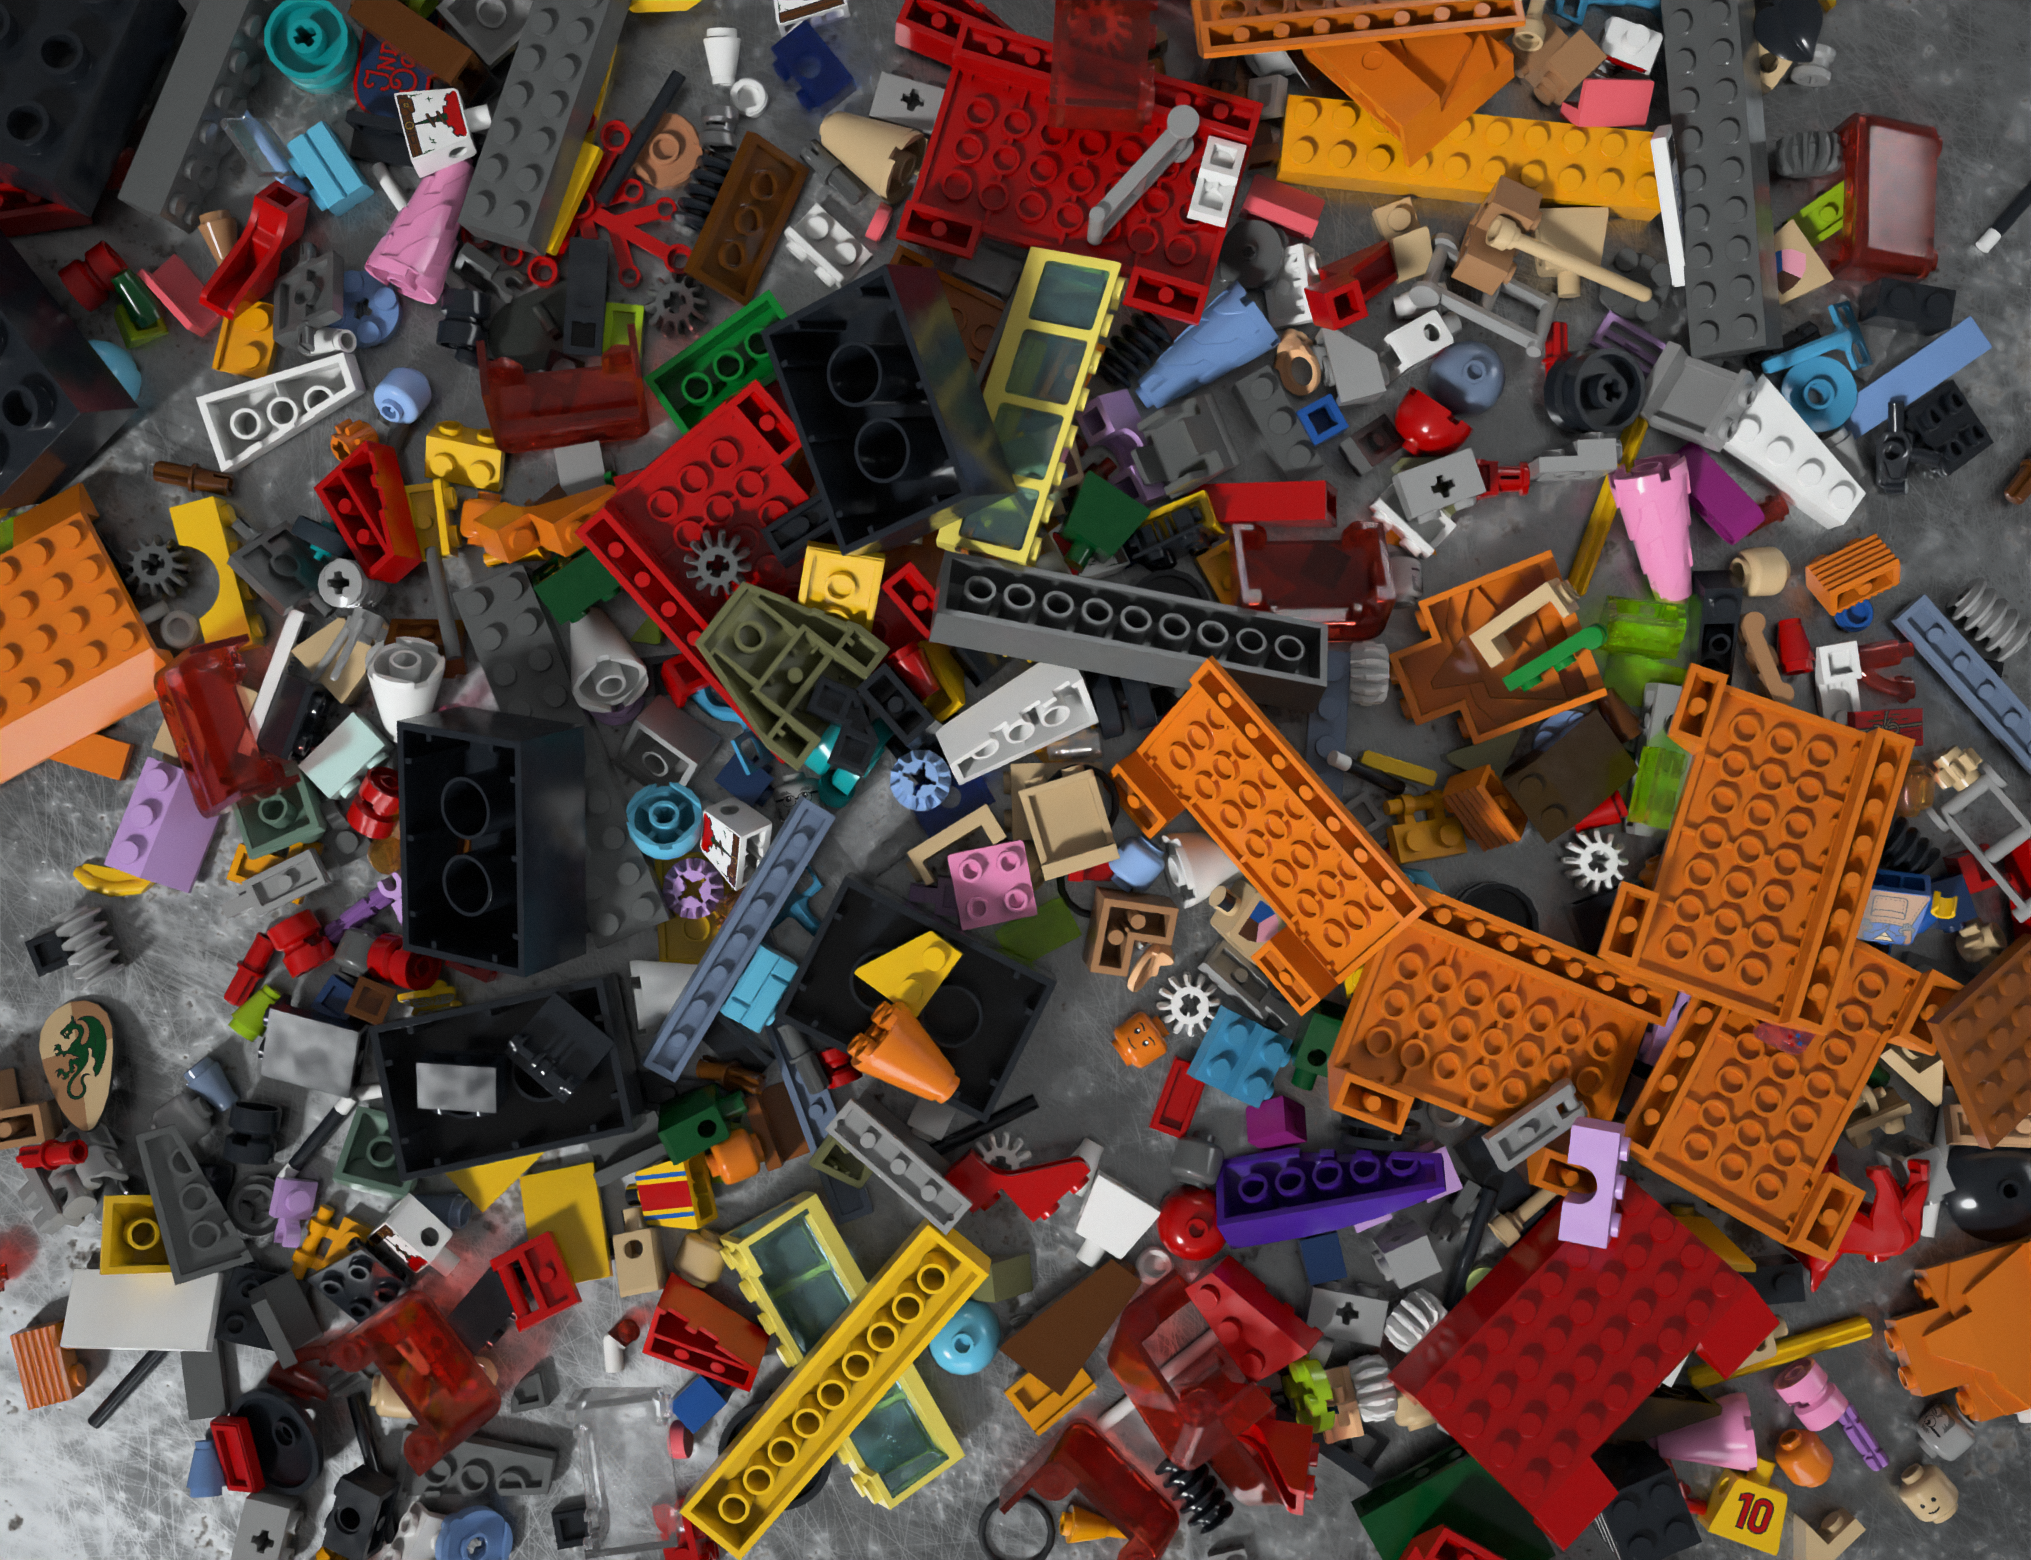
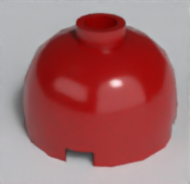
M1412 386L1404 395L1396 410V429L1405 439L1401 446L1416 457H1422L1424 453L1431 457L1451 455L1466 442L1474 430L1463 420H1460V422L1456 420L1451 411Z
M1179 1185L1169 1191L1170 1193L1159 1204L1161 1213L1155 1221L1161 1242L1169 1252L1183 1260L1201 1261L1213 1257L1226 1244V1240L1217 1227L1216 1191L1207 1185L1205 1190L1193 1185Z

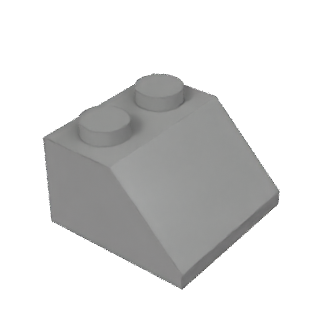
M1323 327L1313 339V348L1320 364L1325 394H1332L1341 412L1374 404L1387 391L1386 385L1390 384L1386 364L1384 362L1379 363L1376 352L1342 332Z
M659 694L635 719L613 764L644 787L655 783L657 787L669 786V782H673L689 788L710 760L721 738Z

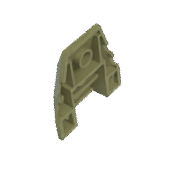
M742 582L696 640L695 645L765 747L798 771L822 740V735L830 726V723L805 713L820 675L856 689L871 675L890 648L860 624L849 620L843 621L824 614L825 611L814 607L812 609L789 601L790 598Z

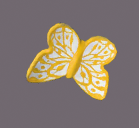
M439 979L427 990L397 994L398 1002L414 1007L411 1015L463 1005L460 1001L455 1000V987H448L445 981Z

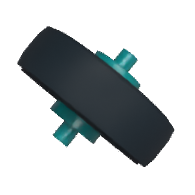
M301 515L296 519L291 533L311 543L310 548L316 551L313 558L321 561L323 555L330 558L332 555H336L342 559L356 560L333 520L331 523L324 520L322 523H319Z

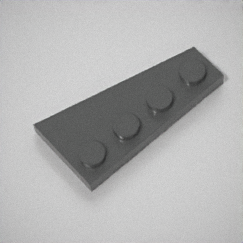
M171 1124L135 1134L175 1285L254 1261L176 1125Z
M408 1423L403 1433L396 1481L401 1482L396 1500L425 1495V1499L441 1498L442 1495L463 1494V1497H478L480 1493H498L499 1496L548 1494L552 1485L557 1452Z

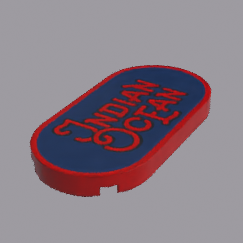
M435 9L426 20L444 31L445 24L438 17ZM363 29L353 82L355 99L364 113L400 119L394 94L433 90L434 80Z

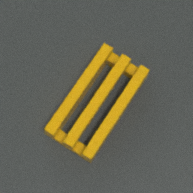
M1362 750L1357 756L1358 761L1379 771L1424 786L1434 787L1438 775L1434 770L1369 750Z

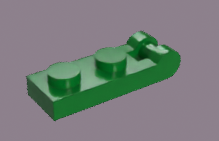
M1601 623L1591 624L1507 675L1502 680L1510 692L1519 686L1523 692H1526L1544 681L1540 675L1542 672L1552 666L1556 672H1559L1577 661L1574 653L1583 647L1588 650H1594L1602 646L1609 638V631Z

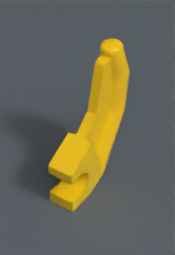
M89 863L76 867L73 872V876L87 890L108 897L142 894L155 884V882L136 877L115 868Z

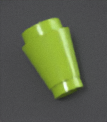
M265 984L262 989L257 991L231 1014L233 1019L228 1025L250 1042H254L258 1036L263 1037L267 1026L263 1025L265 1011L268 1005L274 1004L282 994L268 984Z

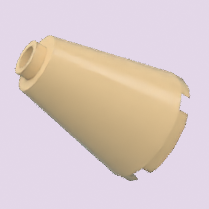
M836 111L832 115H827L819 131L822 136V145L880 198L891 204L901 202L912 190L913 187L908 185V182L913 174L919 176L929 144L928 139L923 137L925 134L919 130L843 111Z

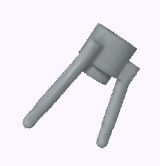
M355 607L352 616L348 615L344 627L310 677V683L315 684L347 637L349 638L330 676L333 681L339 678L357 641L369 646L372 639L375 640V644L383 640L385 641L388 630L382 628L385 618L365 609Z

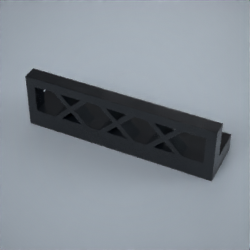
M347 109L345 121L354 129L349 155L354 160L370 163L383 162L387 166L416 171L410 159L400 119ZM472 132L477 153L470 158L473 160L472 166L475 169L487 135Z
M1285 1367L1276 1371L1280 1375L1281 1385L1282 1377L1289 1375V1370ZM1247 1379L1244 1381V1384H1250ZM1283 1385L1280 1389L1271 1390L1270 1404H1277L1276 1420L1297 1423V1411L1290 1407V1401L1284 1393ZM1284 1395L1285 1403L1277 1399L1276 1396ZM1362 1419L1364 1434H1368L1377 1440L1366 1458L1353 1450L1351 1438L1346 1439L1347 1445L1341 1441L1327 1444L1325 1443L1323 1432L1313 1433L1312 1442L1320 1443V1454L1367 1486L1371 1484L1377 1475L1374 1464L1390 1442L1389 1437Z

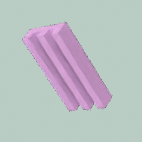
M1609 310L1604 316L1603 322L1597 328L1594 337L1588 343V346L1593 349L1615 348L1603 341L1602 338L1604 337L1651 366H1654L1658 360L1657 357L1608 329L1611 324L1659 353H1662L1666 343ZM1638 362L1646 380L1652 369Z

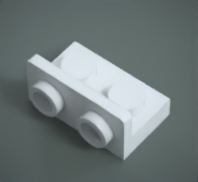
M818 203L808 211L793 229L789 226L784 231L789 241L786 245L788 250L802 262L808 258L817 267L814 273L828 287H831L834 283L839 288L849 284L873 258L872 253Z
M1301 243L1286 247L1284 250V260L1278 271V283L1271 290H1265L1269 323L1274 330L1310 322L1314 323L1304 288L1320 282L1318 268L1323 266L1319 253L1315 252L1313 247Z

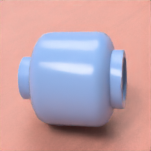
M396 367L388 372L378 384L373 396L380 414L385 419L398 424H410L417 420L427 408L432 398V392L427 378L421 372L413 368Z
M1142 834L1138 838L1126 837L1117 848L1120 858L1108 862L1110 869L1115 873L1111 880L1126 892H1130L1132 888L1138 891L1148 890L1165 868V862L1162 858L1164 851Z

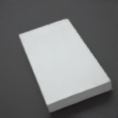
M74 1269L60 1343L61 1347L212 1352L224 1274L217 1272L175 1285L172 1272L100 1275V1269Z

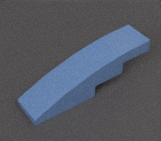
M1971 316L1963 319L1935 340L1927 343L1899 364L1891 367L1858 390L1854 411L1842 425H1844L1847 431H1852L1856 440L1888 419V402L1904 401V407H1906L1991 349L1992 345Z

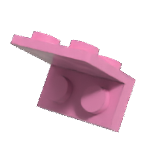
M1018 839L960 851L947 856L957 904L956 914L962 931L1038 915L1024 842Z

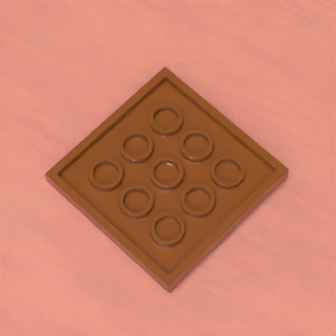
M2025 933L1926 1021L1978 1146L1991 1150L2031 1113V934Z

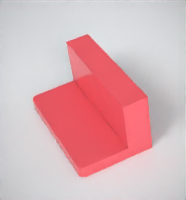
M1585 78L1579 102L1562 101L1559 117L1581 127H1645L1654 81L1650 79Z
M1256 174L1238 217L1245 220L1266 222L1274 228L1285 231L1289 237L1309 244L1317 228L1325 201L1322 198Z
M175 253L152 274L143 268L136 273L181 324L194 334L203 338L223 320L224 316L199 303L200 293L205 284Z

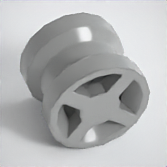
M1817 44L1813 61L1810 63H1798L1792 70L1791 80L1797 84L1810 87L1828 85L1831 79L1829 65L1835 61L1836 50L1827 45Z

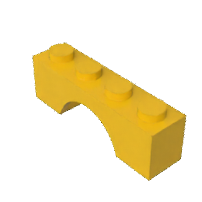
M211 496L169 508L179 545L198 549L205 553L213 561L219 574L220 589L218 597L212 608L199 618L208 655L223 658L264 647L263 636H266V626L262 616L256 613L253 602L257 597L256 591L227 564L230 555L244 547L241 541H237L235 531L232 528V524L237 520L233 507L227 504L226 500Z

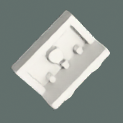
M1393 482L1369 506V509L1374 513L1371 516L1373 521L1384 531L1389 532L1391 529L1402 539L1399 545L1413 558H1416L1418 555L1423 560L1428 558L1434 552V549L1457 526L1441 509L1442 517L1419 524L1418 518L1407 521Z
M413 1501L407 1513L401 1518L397 1534L390 1548L385 1551L382 1560H436L435 1545L441 1531L442 1521L447 1515L430 1512L422 1503Z

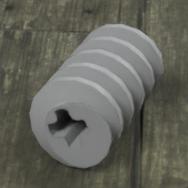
M340 558L327 564L319 574L318 580L319 593L324 601L331 606L340 608H374L382 602L391 586L389 582L368 579L357 560Z
M1976 578L1964 585L1949 600L1946 608L1953 605L1957 607L1952 615L1954 621L1963 616L1968 617L1963 625L1965 631L1975 626L1979 628L1974 636L1976 641L1987 636L1990 638L1985 646L1987 652L2000 647L2001 650L1996 660L2001 662L2019 651L2031 637V623L2027 619L2019 620L2020 613L2017 609L2008 610L2009 602L2005 598L1997 599L1998 592L1994 588L1985 589L1987 582L1983 578Z
M87 905L80 906L50 919L51 923H64L55 931L57 937H70L61 945L63 951H76L67 959L69 965H82L73 973L74 978L88 979L79 987L80 990L105 982L117 976L116 974L125 968L124 963L112 964L110 961L119 954V950H106L104 947L114 939L113 936L99 935V932L108 925L106 921L94 922L93 920L102 911L100 907L88 908Z

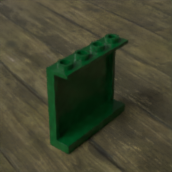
M1458 1442L1351 1501L1359 1520L1382 1560H1399L1412 1538L1441 1524L1452 1528L1508 1560H1549L1556 1556L1544 1532L1533 1522L1534 1517Z

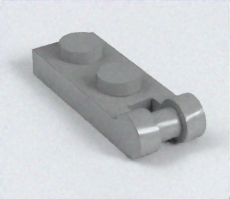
M1565 1078L1551 1085L1549 1091L1481 1137L1500 1170L1504 1172L1509 1171L1570 1129L1577 1116L1586 1117L1588 1115V1110L1584 1103L1578 1101L1574 1095L1576 1088L1571 1079ZM1560 1103L1564 1107L1561 1114L1556 1109V1106Z

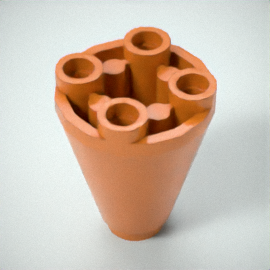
M887 1001L882 1002L871 1016L872 1025L865 1034H857L847 1047L846 1051L852 1056V1066L858 1071L929 1101L936 1100L940 1104L946 1102L960 1083V1078L955 1075V1069L908 1006L903 1002H895L892 1005Z

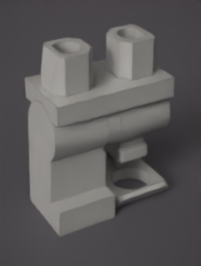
M71 1123L56 1139L60 1142L76 1139L83 1140L88 1147V1157L84 1163L61 1165L56 1170H47L43 1167L24 1169L29 1181L18 1191L22 1202L29 1207L39 1208L42 1205L43 1209L32 1220L39 1232L53 1235L65 1224L78 1227L85 1220V1216L91 1213L97 1205L93 1190L103 1184L100 1177L107 1176L122 1181L129 1178L116 1154L118 1147L105 1124L100 1123L94 1131L85 1132ZM107 1160H109L115 1166V1168L111 1166L107 1162Z

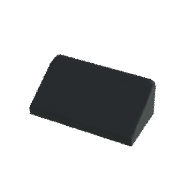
M819 493L760 530L777 560L785 568H789L805 558L808 540L827 544L835 539Z

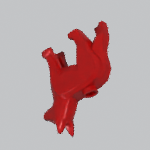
M1836 1153L1830 1154L1821 1174L1831 1172L1840 1177ZM1908 1159L1909 1182L1901 1188L1889 1166L1877 1165L1866 1167V1176L1874 1182L1877 1191L1874 1202L1872 1204L1862 1200L1832 1262H1826L1783 1245L1784 1249L1800 1261L1804 1268L1810 1271V1290L1812 1292H1815L1821 1282L1826 1280L1830 1269L1837 1263L1843 1253L1865 1255L1868 1261L1884 1262L1889 1260L1890 1256L1902 1255L1904 1251L1920 1239L1923 1226V1207L1930 1187V1160Z

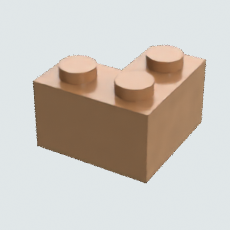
M1544 13L1542 20L1546 27V34L1543 46L1536 51H1523L1514 44L1510 48L1514 53V74L1519 78L1524 77L1534 87V94L1544 105H1551L1557 110L1561 107L1562 101H1567L1582 87L1585 78H1591L1608 56L1582 29L1569 38Z
M1501 175L1468 224L1451 277L1493 296L1501 283L1507 285L1517 268V263L1513 262V258L1517 257L1520 250L1513 248L1500 251L1487 245L1486 234L1492 221L1501 215L1515 221L1516 226L1521 229V233L1526 234L1528 232L1533 234L1543 215V212L1538 211L1543 194Z
M1096 886L1082 957L1089 971L1127 977L1135 940L1172 945L1179 908L1167 896L1132 891L1126 892L1124 890Z
M14 1067L0 1069V1150L43 1143L48 1139L58 1138L63 1133V1126L56 1098L20 1104Z

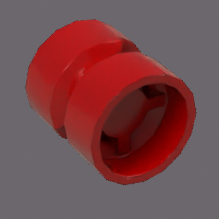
M104 240L84 253V262L75 259L58 271V275L67 290L89 312L94 311L109 300V291L116 292L110 279L118 272L128 268L120 255Z
M382 766L372 767L367 771L360 785L359 793L355 795L346 814L347 821L352 828L367 837L375 839H386L393 834L399 822L398 771Z
M311 908L283 920L266 932L276 951H283L285 953L282 961L293 979L334 958L336 952L328 937L319 935L318 932L321 929V925Z
M384 933L377 937L372 943L367 956L368 972L374 979L413 991L427 990L432 987L441 972L442 959L403 950V935L396 933Z

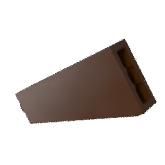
M351 0L350 9L347 13L359 27L443 88L458 89L465 104H470L489 78V72L472 50L398 0Z
M1106 1257L1095 1268L1088 1271L1001 1339L997 1348L1058 1395L1062 1396L1142 1284V1281L1134 1276L1138 1269L1123 1258H1118L1115 1262L1113 1259Z

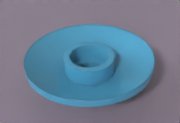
M1816 356L1792 366L1784 376L1780 387V394L1814 433L1831 431L1841 426L1851 416L1857 402V386L1851 372L1839 361L1825 356ZM1811 390L1818 393V403H1812L1809 400L1808 394Z

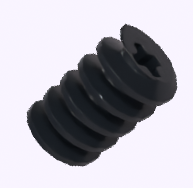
M705 150V153L709 156L699 155L696 160L701 169H693L690 173V177L695 183H686L684 186V191L689 197H679L677 204L683 211H673L671 215L674 222L698 235L705 224L733 162L729 158L710 150Z
M1142 310L1143 315L1134 313L1130 318L1134 327L1123 324L1120 328L1123 338L1113 335L1110 338L1113 349L1106 347L1101 357L1102 360L1099 362L1096 373L1115 390H1117L1118 384L1128 389L1132 386L1127 377L1129 373L1139 378L1142 376L1137 365L1139 362L1147 366L1152 365V361L1147 354L1149 351L1158 355L1163 353L1158 344L1160 340L1169 344L1173 343L1167 328L1150 312Z
M1895 808L1881 858L1888 854L1891 856L1886 864V868L1889 870L1901 865L1902 868L1899 872L1922 874L1937 861L1941 851L1939 848H1931L1932 843L1928 838H1920V831L1916 827H1909L1907 818L1897 817L1898 811Z
M1185 1446L1168 1455L1155 1469V1474L1161 1475L1168 1472L1169 1476L1163 1482L1164 1488L1177 1486V1489L1171 1495V1499L1178 1501L1184 1498L1186 1501L1179 1508L1180 1513L1186 1514L1193 1511L1194 1514L1189 1518L1187 1524L1189 1527L1201 1524L1202 1527L1199 1533L1206 1534L1228 1520L1233 1514L1234 1507L1230 1501L1225 1500L1224 1490L1217 1487L1218 1482L1215 1476L1208 1475L1209 1467L1206 1463L1200 1462L1201 1455L1199 1451L1191 1449V1446Z

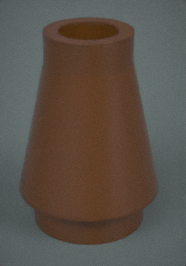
M1613 686L1606 689L1608 695L1596 699L1595 702L1600 715L1620 743L1623 744L1640 735L1644 730L1640 725L1642 722L1641 718L1621 698Z

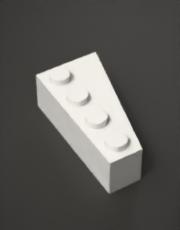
M343 352L196 397L221 472H237L364 394L367 390L355 355Z
M1763 373L1756 376L1755 380L1759 385L1756 400L1750 408L1745 409L1738 421V428L1734 437L1725 443L1720 453L1826 529L1844 525L1865 496V491Z
M1039 662L944 724L935 734L960 786L1099 722L1078 669Z

